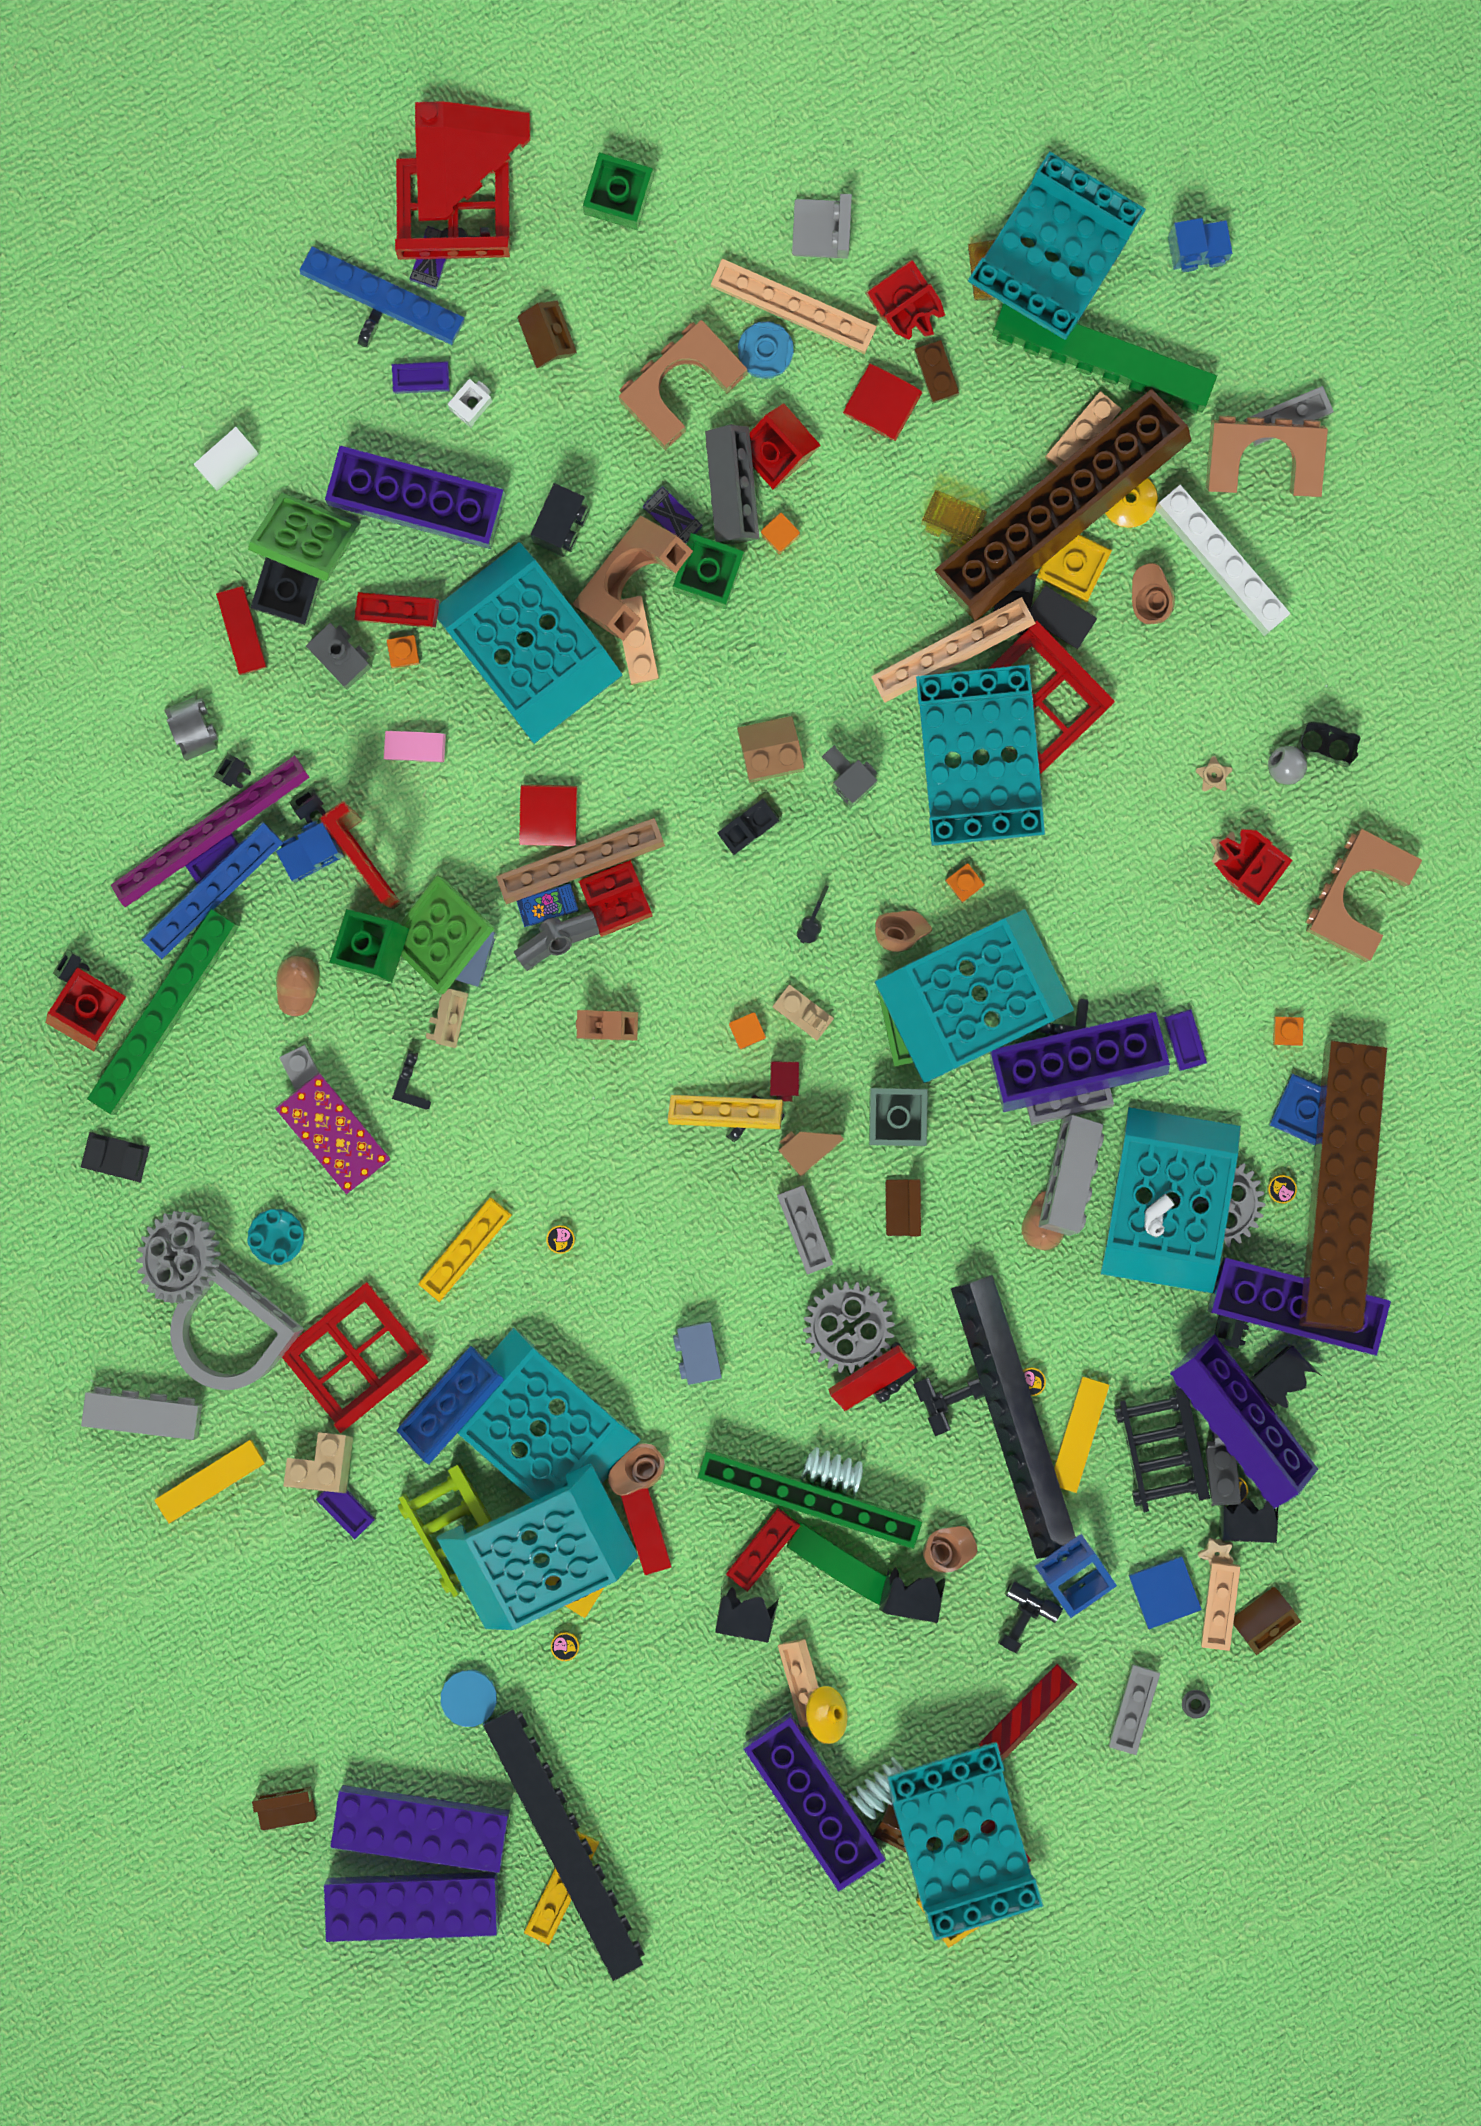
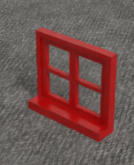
M416 158L396 159L397 239H395V251L398 260L510 257L509 162L495 174V201L458 202L453 207L455 213L448 219V238H411V210H418V203H411V175H417ZM495 209L496 237H459L458 210Z
M1036 621L988 669L1011 667L1032 646L1057 672L1036 694L1032 692L1034 709L1038 706L1063 732L1042 754L1038 751L1039 772L1041 775L1115 701L1049 632ZM1063 681L1090 706L1069 728L1042 702Z
M343 801L320 819L380 902L393 910L401 904V901L349 830L363 820L354 809Z
M368 1282L300 1335L282 1356L284 1361L334 1421V1427L340 1434L431 1361ZM365 1302L385 1327L358 1349H355L337 1327V1324ZM389 1331L408 1356L379 1379L360 1353ZM328 1332L348 1357L321 1379H318L301 1358L300 1354ZM352 1361L371 1386L342 1408L323 1383Z

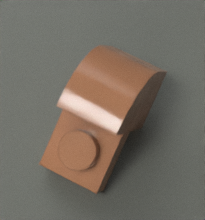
M577 1010V1038L637 1041L638 1012Z

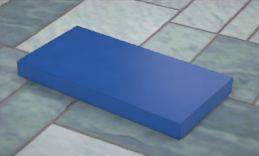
M470 1346L396 1431L417 1455L430 1465L504 1381V1378L474 1347Z

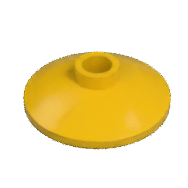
M1148 478L1130 492L1135 495V502L1129 503L1125 496L1105 513L1110 521L1121 527L1134 528L1143 525L1153 516L1158 503V496L1155 486Z
M822 1686L815 1689L808 1699L806 1708L809 1729L818 1741L825 1744L835 1743L841 1739L847 1726L848 1717L845 1702L840 1693L832 1687Z

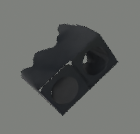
M1308 722L1304 724L1297 748L1304 754L1347 768L1358 757L1357 750L1361 738L1358 734L1347 733L1327 723ZM1314 731L1320 734L1322 745L1318 750L1309 751L1303 746L1302 739L1307 732ZM1336 740L1344 741L1349 747L1348 755L1342 760L1334 759L1329 753L1331 743Z
M1289 1344L1249 1379L1272 1407L1279 1404L1284 1408H1288L1287 1392L1300 1391L1307 1386L1305 1371L1317 1373L1321 1377L1322 1375L1293 1345Z
M1247 1498L1240 1504L1228 1505L1227 1507L1220 1505L1219 1537L1221 1540L1277 1543L1278 1507L1274 1509L1269 1501H1266L1263 1509L1258 1510L1254 1503Z
M888 1567L879 1610L888 1615L938 1623L945 1578H942L937 1583H935L933 1577L918 1578L909 1586H905L901 1578H899L897 1568L893 1569L889 1577Z
M731 1587L727 1595L723 1596L722 1599L720 1598L715 1633L768 1643L779 1598L769 1608H766L762 1597H754L741 1603L736 1598L735 1589Z

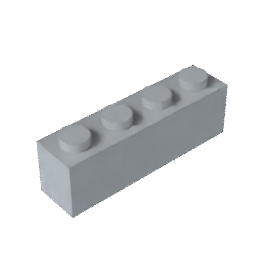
M1074 1115L1062 1119L1038 1227L1068 1236L1078 1234L1084 1228L1086 1223L1085 1206L1092 1195L1090 1183L1092 1176L1095 1175L1098 1168V1161L1096 1160L1097 1151L1102 1146L1104 1134L1102 1133L1103 1124Z
M94 1386V1391L85 1392L81 1426L195 1440L199 1435L202 1404L195 1403V1398L178 1397V1401L167 1400V1395L150 1393L149 1398L139 1396V1391L122 1390V1394L111 1393V1388Z

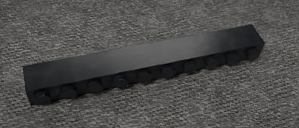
M993 1275L973 1279L950 1289L1036 1559L1046 1558L1076 1538L997 1287Z
M512 1707L485 1721L483 1727L612 1981H615L643 1966L641 1957L645 1956V1953L638 1940L632 1941L628 1933L632 1928L625 1914L619 1916L615 1908L619 1902L612 1889L606 1890L602 1882L606 1879V1876L599 1863L593 1865L589 1857L593 1851L587 1839L580 1840L576 1831L580 1828V1825L573 1812L567 1814L563 1804L567 1803V1800L560 1787L554 1788L550 1780L554 1777V1774L547 1761L541 1763L537 1753L541 1752V1749L534 1736L528 1737L524 1729L528 1726V1723L521 1711L516 1713Z

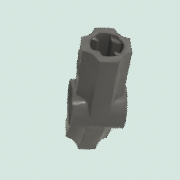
M592 911L565 921H561L558 918L544 921L539 927V934L514 951L516 958L528 971L551 954L558 956L566 953L572 943L598 935L599 929Z

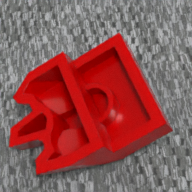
M909 260L865 292L884 322L895 334L908 340L912 337V329L914 327L923 336L934 335L930 316L934 315L937 318L946 316L939 296L931 284L927 283L913 260Z
M1241 829L1240 843L1229 838L1219 842L1229 857L1226 860L1220 859L1214 864L1233 888L1259 906L1293 860L1272 845L1273 842L1257 830Z

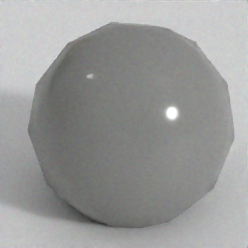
M1279 747L1269 758V773L1280 784H1296L1306 774L1307 758L1296 747Z

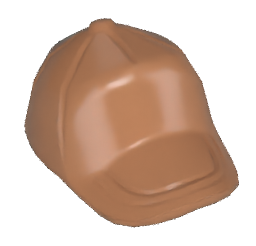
M1155 563L1139 567L1132 579V605L1134 613L1141 622L1148 625L1162 623L1167 620L1175 606L1173 589L1169 586L1161 567Z
M915 911L886 913L878 916L875 924V935L878 943L884 949L893 952L908 950L920 938L932 932V927L926 919Z
M291 956L285 959L278 967L276 975L278 1004L280 1010L287 1015H304L313 1004L319 986L320 972L317 965L310 958Z
M1046 1191L1036 1197L1022 1223L1021 1233L1028 1245L1047 1251L1058 1246L1064 1234L1038 1227Z
M644 1443L634 1446L610 1470L608 1482L611 1489L617 1495L624 1496L639 1489H647L655 1485L665 1470L664 1457L652 1444Z
M964 1526L943 1528L935 1531L929 1536L923 1547V1557L926 1564L937 1572L945 1573L960 1569L972 1560L978 1552L977 1544L971 1531Z

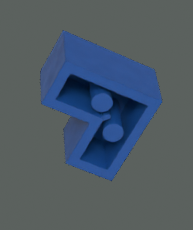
M1203 218L1176 222L1168 235L1173 270L1181 269L1182 272L1197 270L1199 265L1209 264V267H1219L1225 265L1226 261L1233 254L1227 220L1203 224Z
M314 821L302 828L303 833L297 835L298 840L295 837L289 838L283 842L281 849L276 851L288 876L294 883L345 857L337 841L323 822L318 824L317 821Z

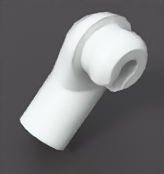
M1166 1194L1145 1211V1229L1148 1234L1154 1237L1163 1234V1214L1174 1206Z

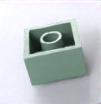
M870 1088L869 1145L927 1146L928 1089Z

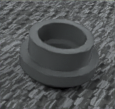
M1191 1690L1182 1698V1709L1191 1718H1202L1210 1709V1700L1203 1691ZM1193 1699L1200 1700L1201 1704L1198 1708L1191 1707L1190 1704Z

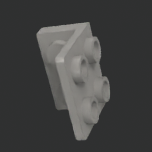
M840 194V201L795 200L793 256L848 259L852 194Z

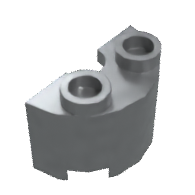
M193 697L164 709L168 717L167 723L176 744H179L182 756L186 761L217 749L214 741L218 740V736L212 724L207 726L203 715L208 714L202 698L197 699V697Z

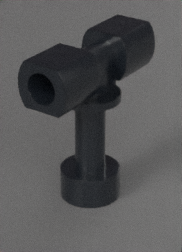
M977 1375L966 1380L967 1386L944 1396L941 1391L935 1393L929 1377L913 1383L920 1402H924L930 1417L927 1419L935 1436L951 1430L944 1415L949 1412L947 1406L970 1396H973L975 1401L985 1397Z
M1012 1579L1004 1594L1019 1603L1017 1608L1021 1613L1010 1633L1006 1634L1003 1632L998 1643L1017 1654L1023 1644L1019 1641V1638L1030 1618L1037 1619L1041 1615L1056 1623L1063 1607L1046 1597L1041 1599L1031 1593L1030 1588Z

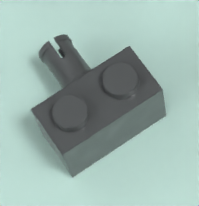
M329 623L306 647L348 690L372 668L367 662L371 657L360 646L354 648L348 642L351 636L341 625L335 628Z
M835 745L822 756L839 775L838 779L833 782L832 789L850 808L876 786L878 781L876 775L878 773L867 761L862 764L858 760L851 764Z

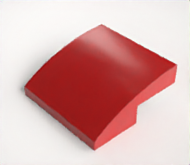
M869 364L843 413L846 417L870 427L873 432L896 442L923 392L899 377Z
M521 784L519 845L576 846L577 786Z
M631 860L578 881L588 907L595 917L601 937L653 917Z

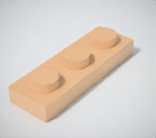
M1100 391L1045 458L1056 467L1060 466L1108 426L1122 409Z
M642 596L622 599L621 602L641 618L624 641L622 640L631 685L658 680L659 677Z
M1211 1562L1201 1637L1202 1648L1230 1651L1240 1565Z
M802 1639L783 1642L778 1645L800 1727L808 1726L806 1717L807 1702L811 1693L819 1686L806 1640Z

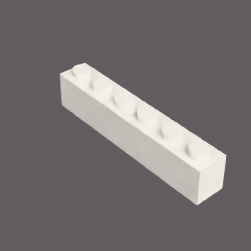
M1181 485L1158 503L1155 508L1156 511L1263 636L1267 635L1291 614Z

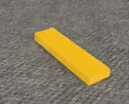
M671 1095L668 1123L671 1125L781 1129L783 1100Z
M490 1197L418 1285L437 1301L441 1302L510 1219L512 1214Z
M1084 1376L1081 1377L1054 1465L1061 1489L1077 1493L1110 1386L1109 1384Z
M250 1439L154 1501L168 1524H170L266 1462Z
M577 1831L580 1840L587 1839L593 1851L589 1855L590 1859H592L599 1841ZM554 1869L524 1930V1934L547 1945H550L571 1902V1898L556 1869Z

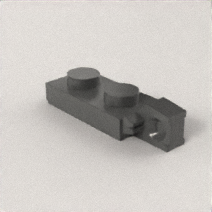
M1212 1431L1213 1441L1207 1442L1205 1451L1211 1506L1240 1504L1236 1459L1227 1451L1225 1444L1218 1435Z

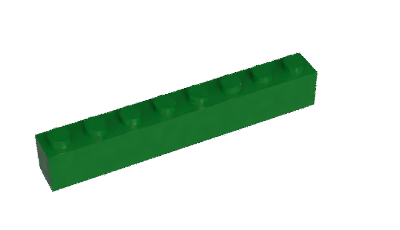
M1004 303L992 336L997 337L996 340L1002 344L1012 346L1014 343L1022 346L1023 351L1029 354L1039 355L1041 353L1050 357L1049 360L1056 364L1065 365V363L1074 365L1076 366L1075 369L1083 374L1091 375L1093 372L1103 376L1102 380L1117 385L1120 382L1129 386L1128 389L1135 393L1144 394L1152 389L1166 404H1171L1172 401L1182 405L1181 409L1193 414H1197L1198 411L1203 413L1218 376L1076 324L1073 331L1064 340Z
M210 910L87 1100L110 1115L118 1113L240 926L217 911Z
M707 1448L697 1475V1479L912 1549L915 1548L923 1523L921 1518L843 1494L836 1490L821 1487L820 1485L812 1484L808 1481Z

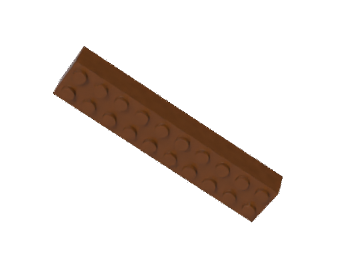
M1151 389L935 569V573L940 584L976 621L1192 441L1188 425Z
M1330 1041L1324 1047L1300 1314L1301 1326L1357 1332L1363 1329L1387 1047Z

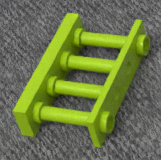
M460 1462L449 1468L448 1472L450 1475L447 1476L446 1481L412 1500L404 1493L398 1498L401 1503L397 1505L404 1519L409 1518L439 1570L442 1576L439 1578L442 1588L446 1593L451 1592L453 1597L458 1596L461 1592L458 1587L460 1581L455 1573L451 1574L444 1562V1559L447 1558L442 1548L437 1549L430 1535L466 1514L474 1516L477 1525L474 1526L475 1529L493 1521ZM451 1490L460 1491L464 1499L461 1501V1505L426 1525L423 1524L416 1510Z

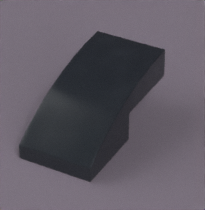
M762 798L750 809L717 832V834L731 853L736 855L779 823L781 819L768 801Z

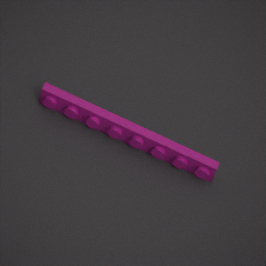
M294 755L111 884L121 904L127 907L132 902L138 900L142 895L161 884L169 876L185 867L189 862L209 850L220 840L229 836L233 831L253 819L264 809L276 803L281 797L300 786L310 778L300 761Z

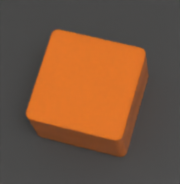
M779 513L761 530V536L778 554H781L799 538L800 532L783 513Z
M754 1012L729 1023L739 1049L746 1048L766 1038Z

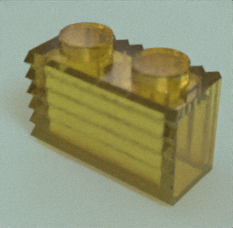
M935 490L921 525L926 526L924 530L927 533L940 537L942 533L951 537V543L962 547L979 533L987 511Z

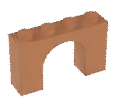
M702 320L697 324L694 322L689 324L681 333L683 337L676 344L672 341L666 345L661 351L662 356L655 363L653 360L649 361L641 369L642 375L635 381L629 380L619 390L621 392L619 402L665 451L686 432L683 423L664 404L659 393L660 384L664 376L671 369L680 365L698 366L705 370L726 394L748 375V369Z
M1219 416V420H1211L1206 489L1209 492L1237 493L1239 463L1242 453L1252 442L1261 438L1271 437L1282 440L1290 449L1292 455L1290 493L1293 496L1322 497L1328 428L1321 426V421L1304 420L1303 425L1292 424V419L1276 418L1275 423H1264V418L1247 417V422L1236 421L1234 416Z
M640 515L572 605L588 620L624 641L641 619L627 605L621 602L622 590L628 579L641 567L653 563L660 564L670 571L677 573L693 551L678 536Z
M1360 829L1356 834L1351 833L1344 845V848L1348 850L1343 859L1338 858L1331 870V873L1335 875L1330 884H1324L1318 896L1322 900L1317 909L1312 908L1305 923L1309 924L1306 929L1307 932L1367 962L1371 961L1384 935L1355 921L1346 911L1343 902V892L1348 880L1358 872L1372 871L1406 887L1410 885L1422 859Z

